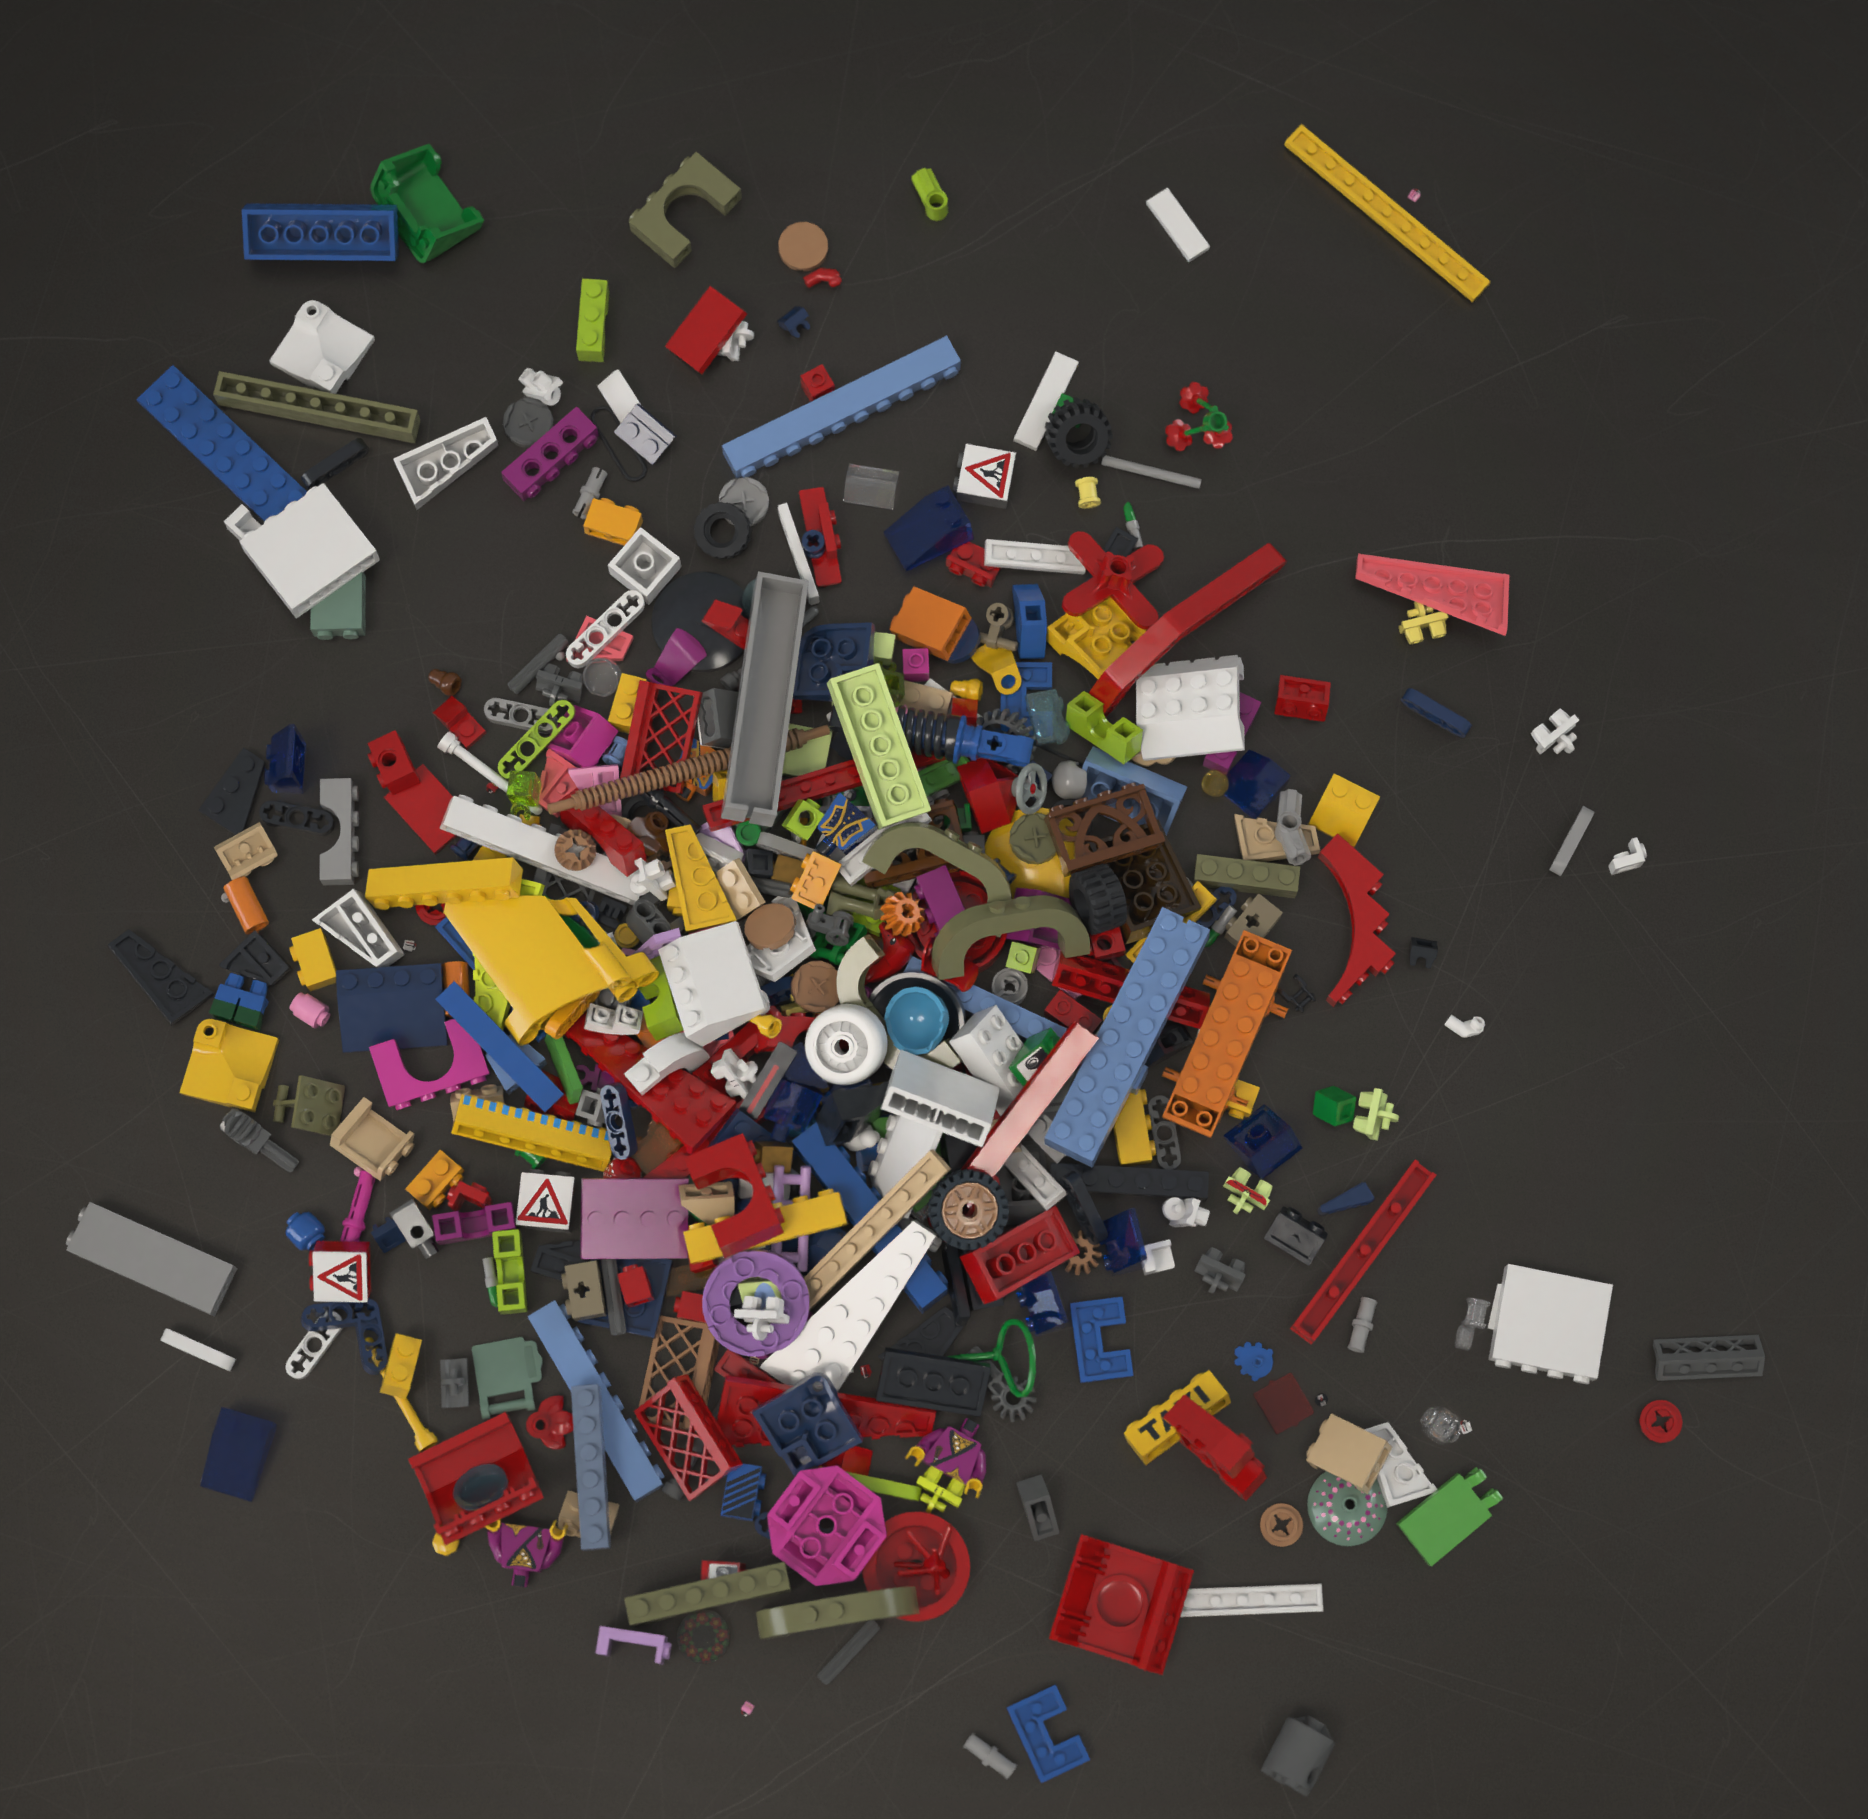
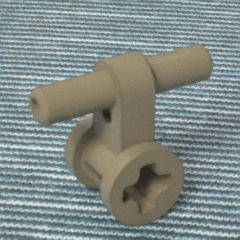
M1001 603L992 604L986 612V618L991 624L988 634L980 632V643H984L986 647L998 649L999 647L1014 652L1017 651L1019 646L1017 641L1002 638L1004 629L1010 628L1014 623V612ZM998 614H1005L1004 618L997 619Z

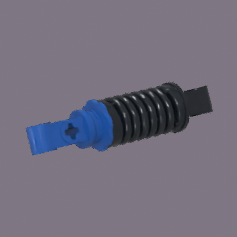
M833 703L828 728L835 732L844 733ZM900 705L897 715L911 754L913 752L918 756L924 754L928 758L934 755L939 760L945 756L946 760L953 762V764H957L961 756L970 757L972 761L984 758L1020 767L1030 764L1034 740L1029 737L983 730V725H977L976 727L967 725V718L964 715L948 714L946 721H944L945 714L941 712L937 714V719H934L935 712L931 710L928 712L927 718H925L924 709H919L917 716H915L916 709L914 707H909L907 714H905L906 707L904 705ZM994 742H998L999 745L996 751L991 750Z

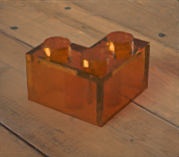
M654 1120L648 1124L650 1127L646 1130L648 1135L644 1138L642 1136L636 1138L637 1152L634 1156H631L645 1176L684 1146L678 1139L674 1140L669 1135L670 1131L661 1123L657 1124Z

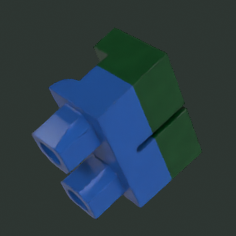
M230 973L225 985H219L209 1014L219 1020L233 1024L237 1023V1025L261 1031L262 1018L265 1008L269 1003L266 999L268 985L264 982L253 980L250 991H243L241 989L245 978Z

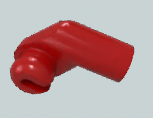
M819 268L803 277L808 288L821 281H828L831 287H836L842 282L839 277L840 273L836 269Z

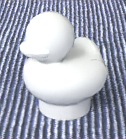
M870 1125L851 1142L843 1144L851 1151H860L876 1145L880 1139V1134L877 1131H873Z

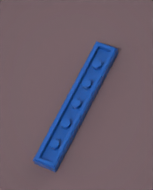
M455 981L435 999L545 1113L564 1095Z

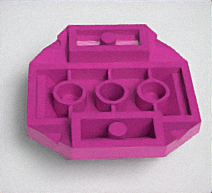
M839 1466L799 1471L767 1515L772 1554L815 1586L855 1580L887 1536L881 1498ZM823 1518H829L834 1523V1529L829 1534H824L819 1530V1522Z

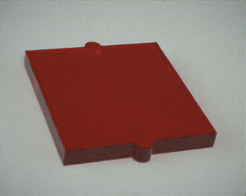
M1291 1372L1275 1382L1271 1380L1268 1386L1253 1394L1276 1435L1291 1426H1298V1422L1315 1413Z

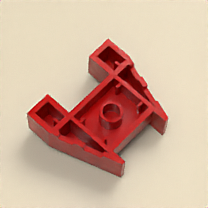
M1185 1394L1163 1417L1175 1429L1180 1438L1179 1442L1202 1460L1201 1462L1207 1468L1210 1467L1220 1476L1219 1479L1243 1500L1247 1501L1267 1479L1263 1471L1265 1466L1254 1457L1255 1454L1251 1448L1253 1443L1242 1433L1236 1435Z

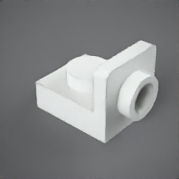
M1637 837L1632 838L1628 843L1630 855L1626 851L1614 856V859L1608 865L1611 875L1636 869L1643 865L1647 857L1646 849L1643 843H1639Z

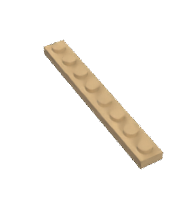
M934 1149L930 1150L804 1277L809 1292V1311L951 1170Z

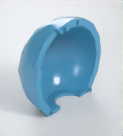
M910 987L901 990L892 997L886 1007L884 1020L886 1021L887 1033L895 1047L914 1055H920L934 1050L943 1039L949 1023V1013L943 1000L935 993L920 987Z

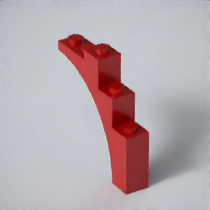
M1338 833L1318 855V859L1330 870L1343 891L1352 925V942L1347 966L1339 983L1326 999L1332 1007L1338 1002L1343 1005L1353 994L1350 989L1355 984L1360 986L1369 977L1370 974L1367 971L1375 977L1380 972L1385 975L1395 964L1392 959L1396 954L1374 934L1377 933L1379 935L1388 926L1389 923L1386 920L1390 914L1368 895L1370 893L1373 896L1383 884L1380 881L1384 874Z

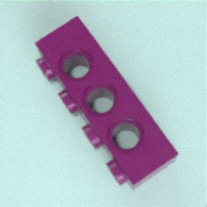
M576 406L501 472L503 480L523 501L528 497H535L540 492L541 486L544 483L553 481L559 475L560 469L566 464L571 465L576 461L579 453L584 448L589 449L596 443L599 436L597 427ZM570 435L577 437L573 443H567L564 440ZM550 452L558 453L555 459L549 460L546 458V455ZM532 468L540 470L535 476L527 475V472Z

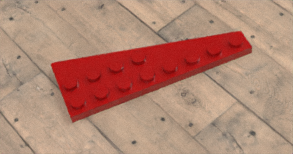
M587 1011L564 1034L568 1039L571 1038L581 1047V1052L586 1056L590 1055L598 1063V1068L602 1072L607 1071L615 1079L614 1082L621 1083L625 1087L627 1095L638 1106L641 1105L652 1114V1119L657 1124L661 1123L670 1131L669 1135L674 1140L678 1139L686 1147V1152L692 1154L736 1107L735 1100L683 1069L670 1073L642 1096L626 1078L624 1073L644 1058L643 1053L648 1048L626 1035L606 1034L584 1029Z
M726 1375L716 1421L730 1444L736 1445V1447H744V1444L762 1443V1446H770L769 1439L752 1411L754 1408L792 1388L793 1385ZM837 1392L841 1403L862 1437H871L872 1439H880L882 1436L900 1435V1438L921 1437L932 1432L936 1416V1410L881 1402L876 1401V1398Z

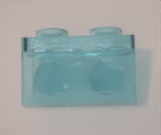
M1053 689L1027 694L1025 700L1033 727V734L1036 736V746L1055 742L1058 745L1063 744L1067 740L1070 730L1068 722L1063 719L1062 711L1064 710L1062 697L1058 696L1057 690Z

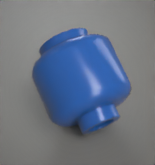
M296 1212L286 1222L288 1224L285 1231L286 1237L299 1250H314L316 1242L324 1241L325 1239L323 1235L325 1232L324 1225L311 1212L301 1214Z

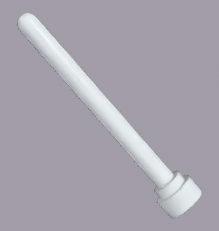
M450 731L444 735L437 748L445 754L457 755L535 815L542 813V807L460 746L461 742L458 741L456 735Z

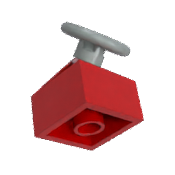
M979 758L977 761H971L956 767L967 802L970 804V810L982 834L1010 824L1016 805H1018L1023 813L1030 815L1036 813L1044 803L1047 793V778L1045 771L1037 763L1027 764L1021 770L1019 776L1001 764L984 758ZM1036 773L1039 778V789L1037 788V784L1035 782ZM1029 797H1035L1037 799L1035 803L1028 807L1025 802Z

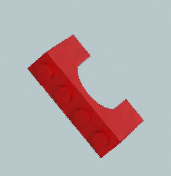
M743 1133L684 1157L697 1190L728 1178H740L753 1186L751 1201L742 1212L711 1225L724 1258L784 1234L781 1226L782 1223H785L780 1208L774 1209L771 1202L776 1200V1197L770 1185L765 1187L763 1178H766L767 1175L762 1163L756 1164L753 1156L758 1155L753 1141L747 1142Z

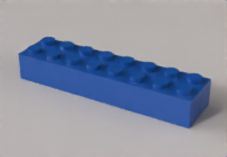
M817 1122L792 1140L794 1151L798 1153V1156L806 1166H811L812 1174L825 1190L833 1189L834 1193H841L846 1217L853 1226L882 1199V1196L875 1187L869 1189L865 1184L867 1183V1178L858 1166L855 1168L851 1166L849 1159L851 1157L842 1145L838 1148L836 1145H825ZM898 1223L872 1248L876 1256L902 1232ZM926 1253L903 1288L904 1292L922 1314L945 1297L948 1289L947 1279L939 1270L937 1272L933 1271L930 1267L932 1261Z

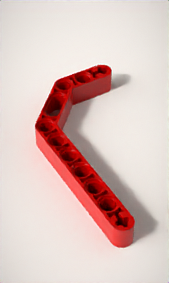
M1271 543L1266 544L1165 613L1103 672L1088 694L1104 704L1103 713L1105 718L1117 707L1132 685L1179 640L1268 580L1285 566L1287 560Z

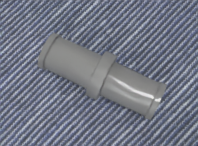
M593 467L586 485L581 487L580 498L572 511L577 517L581 508H584L580 518L586 519L593 498L599 499V491L608 475L604 470L601 471L599 478H596L600 468Z
M1361 1297L1357 1317L1352 1321L1354 1328L1347 1347L1349 1350L1358 1353H1364L1365 1351L1364 1348L1369 1331L1373 1329L1371 1322L1378 1303L1376 1300L1367 1297Z
M974 1733L969 1736L963 1745L964 1748L980 1758L984 1766L989 1765L1006 1779L1010 1777L1017 1766L1000 1754L997 1747H991Z

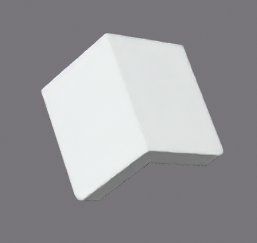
M243 504L224 521L227 529L239 540H242L247 532L256 530L261 526Z
M1170 1240L1139 1247L1138 1252L1144 1275L1175 1267Z

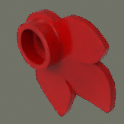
M558 1395L543 1400L540 1403L538 1412L532 1413L526 1421V1430L529 1435L534 1438H540L543 1444L550 1449L565 1448V1438L563 1435L569 1434L574 1430L573 1414L562 1411L564 1399L563 1396ZM538 1420H542L544 1422V1427L542 1430H538L536 1428V1422Z

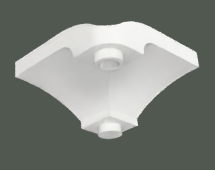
M311 300L304 303L296 314L293 326L270 359V364L311 388L315 387L321 391L336 394L344 380H349L375 338L373 335L336 315L329 307L318 301ZM312 309L317 311L314 315L308 314Z

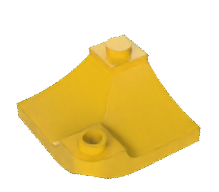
M1110 597L1081 616L1074 617L1065 613V615L1047 627L1046 641L1060 655L1065 654L1071 657L1099 679L1103 672L1132 645L1130 641L1135 642L1146 630L1137 627Z
M214 1019L203 1020L198 1025L194 1036L192 1054L179 1093L255 1113L261 1091L265 1088L279 1039L232 1026L226 1022ZM210 1027L213 1028V1034L210 1036H206V1029Z

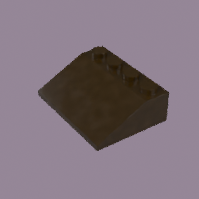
M1157 819V823L1166 840L1161 848L1106 864L1119 879L1126 898L1127 919L1125 924L1120 926L1125 944L1146 938L1162 907L1184 918L1201 909L1159 819ZM1147 823L1139 825L1147 836L1151 835ZM1128 829L1120 834V839L1124 842L1130 840L1128 835H1124L1129 831ZM1114 834L1101 838L1108 848L1113 847ZM1089 842L1088 844H1091L1089 850L1091 852L1097 851V845Z

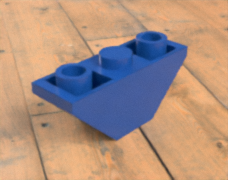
M1038 584L1013 585L1012 592L1017 642L1019 644V659H1044L1047 634L1044 597Z

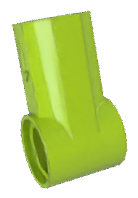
M931 168L918 170L911 176V180L926 208L927 216L935 221L944 219L948 213L947 195L941 190ZM934 203L942 204L940 207H933L931 205Z

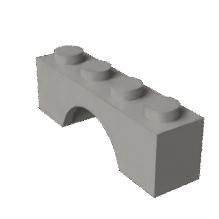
M351 778L320 779V805L323 810L335 815L339 819L341 826L340 836L336 844L330 850L320 854V881L323 885H354V877L359 876L358 861H354V852L359 851V838L355 836V827L359 826V813L355 811V801H359V788L355 786Z

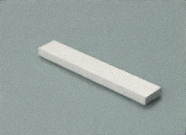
M1322 1584L1188 1589L1180 1617L1322 1612Z

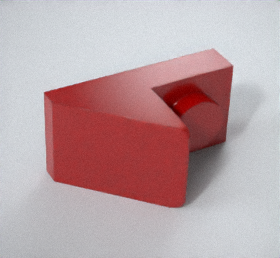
M715 599L702 622L743 650L745 649L749 620L740 615L743 609Z
M453 696L433 712L440 722L458 737V741L467 750L486 734L484 728L468 713L467 708Z

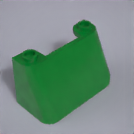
M430 144L381 161L371 183V193L378 205H397L398 234L414 257L421 263L433 260L478 231L484 222L481 213L474 207L469 206L463 210L438 176L441 158Z

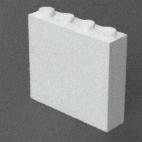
M324 483L309 489L304 497L289 503L284 511L269 517L262 526L247 532L243 539L239 541L244 552L296 619L359 573L364 572L380 561L376 549Z
M901 1050L893 1068L881 1109L983 1147L992 1125L1000 1087Z
M1512 1264L1506 1265L1503 1272L1489 1360L1495 1361V1366L1502 1368H1511V1365L1520 1366L1521 1371L1537 1374V1370L1548 1372L1547 1376L1563 1379V1375L1574 1377L1573 1381L1581 1384H1589V1381L1596 1380L1598 1378L1613 1285Z

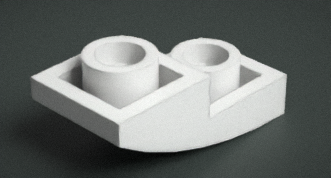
M590 1003L584 1029L616 1035L639 1034L643 1011L618 1004L616 1010Z

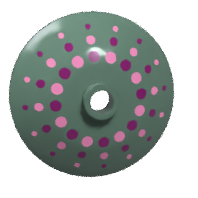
M1326 1471L1315 1480L1308 1494L1307 1511L1314 1529L1324 1539L1336 1545L1356 1546L1369 1541L1380 1531L1387 1516L1388 1508L1377 1478L1367 1495L1359 1491L1353 1484ZM1348 1499L1354 1502V1508L1351 1510L1345 1507V1501Z

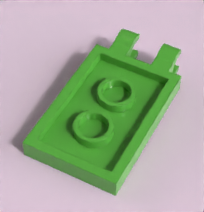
M1475 1467L1464 1478L1461 1474L1456 1473L1396 1523L1429 1566H1433L1492 1516L1488 1508L1496 1505L1503 1499L1501 1494L1493 1488L1488 1490L1480 1499L1471 1489L1487 1478L1481 1469Z

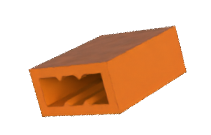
M913 586L911 592L905 596L903 606L898 615L893 617L889 630L892 634L896 635V640L917 649L928 648L929 654L948 661L972 617L965 607Z

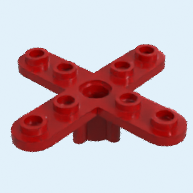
M1082 531L1073 533L1069 538L1068 548L1093 578L1064 596L1062 601L1064 612L1070 616L1078 617L1111 597L1137 627L1148 630L1158 621L1159 616L1156 609L1133 583L1162 564L1164 559L1162 550L1155 545H1145L1124 557L1114 555L1112 552L1105 553L1088 533Z

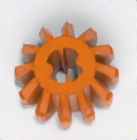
M897 892L894 896L887 897L885 904L880 908L884 913L880 920L887 922L885 929L889 930L892 928L893 936L901 934L903 937L918 931L920 924L925 920L920 915L924 912L925 908L918 907L917 905L920 899L912 900V893L904 895L903 892Z

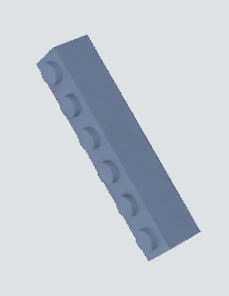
M598 1384L571 1386L581 1550L611 1549L601 1386Z

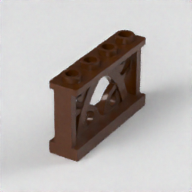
M1135 782L1129 783L1121 787V791L1112 793V790H1107L1097 795L1098 798L1088 800L1087 797L1074 801L1072 806L1064 808V805H1058L1049 809V813L1045 816L1044 821L1051 835L1064 877L1099 864H1109L1161 848L1166 840L1163 832L1160 831L1144 784L1136 785ZM1127 799H1134L1140 805V812L1133 819L1129 817L1133 811V806L1130 809L1123 806V802ZM1116 803L1115 808L1108 806L1110 804ZM1087 812L1083 819L1078 815ZM1097 814L1110 817L1122 824L1113 836V847L1108 848L1105 842L1096 836L1086 835L1090 823ZM1143 817L1151 834L1149 836L1137 824ZM1069 818L1073 820V826L1065 827L1070 832H1077L1076 836H1067L1060 831L1059 823L1062 819ZM1125 829L1129 830L1124 834L1129 836L1130 840L1128 842L1120 839V834ZM1064 842H1074V859L1070 860ZM1084 842L1095 843L1098 847L1097 851L1091 852L1089 850L1091 844L1084 845Z
M940 799L935 801L933 805H930L931 811L927 812L932 821L928 824L942 829L943 821L938 825L934 824L933 821L935 817L945 815L950 819L948 829L957 833L960 836L959 840L964 842L958 810L954 800ZM874 818L869 819L875 826L857 840V845L867 839L870 833H874L878 829ZM859 824L853 825L855 832L860 830ZM920 848L918 860L911 861L907 854L900 852L897 856L902 858L901 864L894 866L892 861L886 874L878 870L870 871L864 876L867 887L876 889L915 879L917 876L946 865L947 870L958 867L937 855L927 857L926 850Z

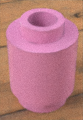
M298 993L290 1005L293 1015L313 1028L323 1027L330 1018V1013H328L329 1006L308 993Z

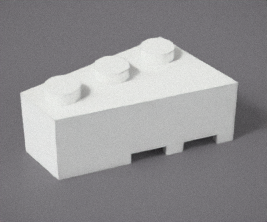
M352 889L312 919V921L378 968L389 967L405 955L362 892Z

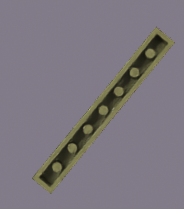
M219 371L213 393L218 405L410 443L416 442L421 421L416 409Z

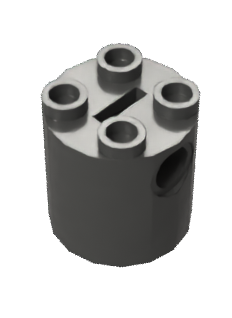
M1308 1715L1293 1719L1287 1717L1263 1764L1261 1772L1308 1797L1336 1743L1333 1741L1326 1725Z

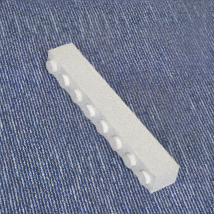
M465 795L453 796L450 800L439 829L630 905H634L639 899L640 895H636L630 889L631 879L640 873L639 869L626 877L610 863L606 853L602 855L596 852L593 862L587 868L580 871L568 870L560 865L554 852L555 843L561 834L557 833L554 836L547 833L546 828L540 825L532 824L529 826L522 823V819L515 815L508 814L504 816L497 813L498 809L490 805L483 804L482 807L474 804V800ZM573 843V847L565 852L575 853L579 857V852L585 847H578Z

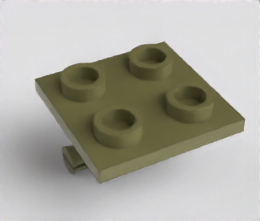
M300 1075L295 1100H287L289 1086L278 1085L277 1098L273 1101V1106H275L273 1122L284 1123L285 1109L289 1107L294 1108L291 1128L331 1136L340 1125L345 1091L344 1085Z

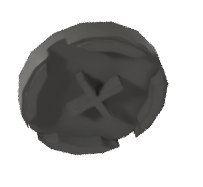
M526 397L516 403H512L507 408L503 418L506 436L512 443L524 448L531 447L554 425L552 413L547 405L535 398Z

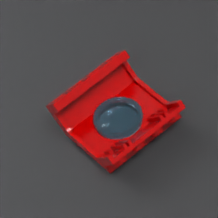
M506 1412L408 1459L428 1500L436 1522L434 1528L437 1534L441 1536L445 1546L544 1498L524 1447Z

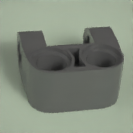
M650 891L634 903L626 916L628 927L642 944L655 935V933L659 934L679 928L681 937L688 933L685 930L683 916L669 923L657 909L667 899L660 901Z

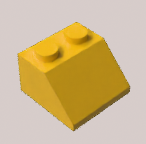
M1333 774L1308 825L1315 826L1317 830L1331 837L1338 833L1354 848L1380 796Z

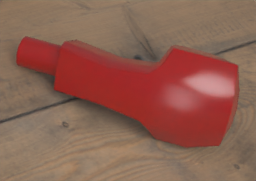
M885 922L879 924L885 956L869 969L865 977V985L879 982L901 970L910 961L915 950V944L911 939L903 937L901 934L893 936L891 928L889 930L885 929L887 925Z

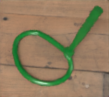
M1009 1319L1002 1325L998 1334L997 1345L992 1351L945 1356L970 1361L998 1360L1012 1394L1022 1398L1027 1397L1032 1391L1036 1376L1035 1347L1028 1327L1019 1319ZM1011 1325L1020 1327L1028 1345L1029 1376L1026 1388L1023 1391L1017 1388L1006 1359L1001 1355L1004 1337Z

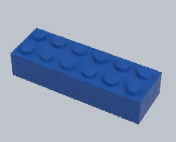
M246 204L242 208L245 260L396 261L399 256L397 205Z

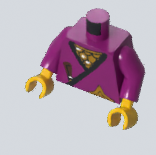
M965 1418L959 1431L950 1426L947 1429L938 1428L924 1436L907 1453L906 1459L909 1456L917 1458L914 1466H919L921 1461L928 1466H933L942 1471L944 1475L964 1483L966 1486L965 1494H967L969 1489L976 1490L975 1498H979L982 1483L987 1472L986 1454L981 1449V1443L973 1439L980 1426L974 1421Z
M501 1519L485 1526L488 1531L489 1546L495 1560L502 1564V1568L514 1570L512 1586L527 1587L530 1572L542 1573L543 1569H547L561 1554L564 1535L569 1528L567 1523L564 1525L563 1530H559L556 1527L557 1520H554L550 1529L501 1523Z

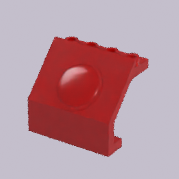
M1081 1534L1049 1639L1163 1675L1194 1570Z

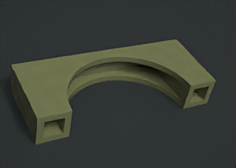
M782 1562L624 1599L629 1624L637 1627L701 1609L743 1600L766 1598L792 1592L786 1564Z

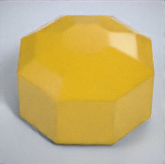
M435 1533L432 1542L435 1551L445 1556L457 1552L460 1543L458 1539L445 1546L441 1536Z

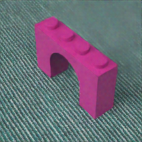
M455 1019L444 1022L453 1047L454 1059L450 1070L443 1077L430 1082L417 1080L409 1074L405 1068L396 1039L371 1046L369 1049L388 1107L395 1106L397 1111L411 1106L410 1101L420 1098L421 1102L436 1098L435 1093L444 1089L446 1094L461 1089L460 1084L470 1081L471 1085L486 1081L485 1076L489 1075L490 1071L482 1047Z

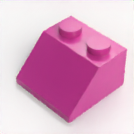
M574 705L575 717L546 748L551 749L577 768L596 766L607 747L613 743L618 730L599 713ZM568 712L564 714L566 718L569 716Z

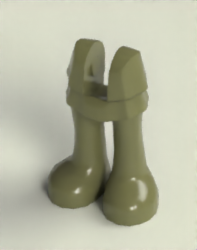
M838 873L832 885L826 915L832 916L836 911H848L871 917L873 920H879L884 915L880 910L881 906L885 904V899L889 896H894L895 892L891 890L886 891L881 887L879 889L869 888L857 883L851 887L846 879ZM843 895H853L868 900H872L873 904L848 898Z

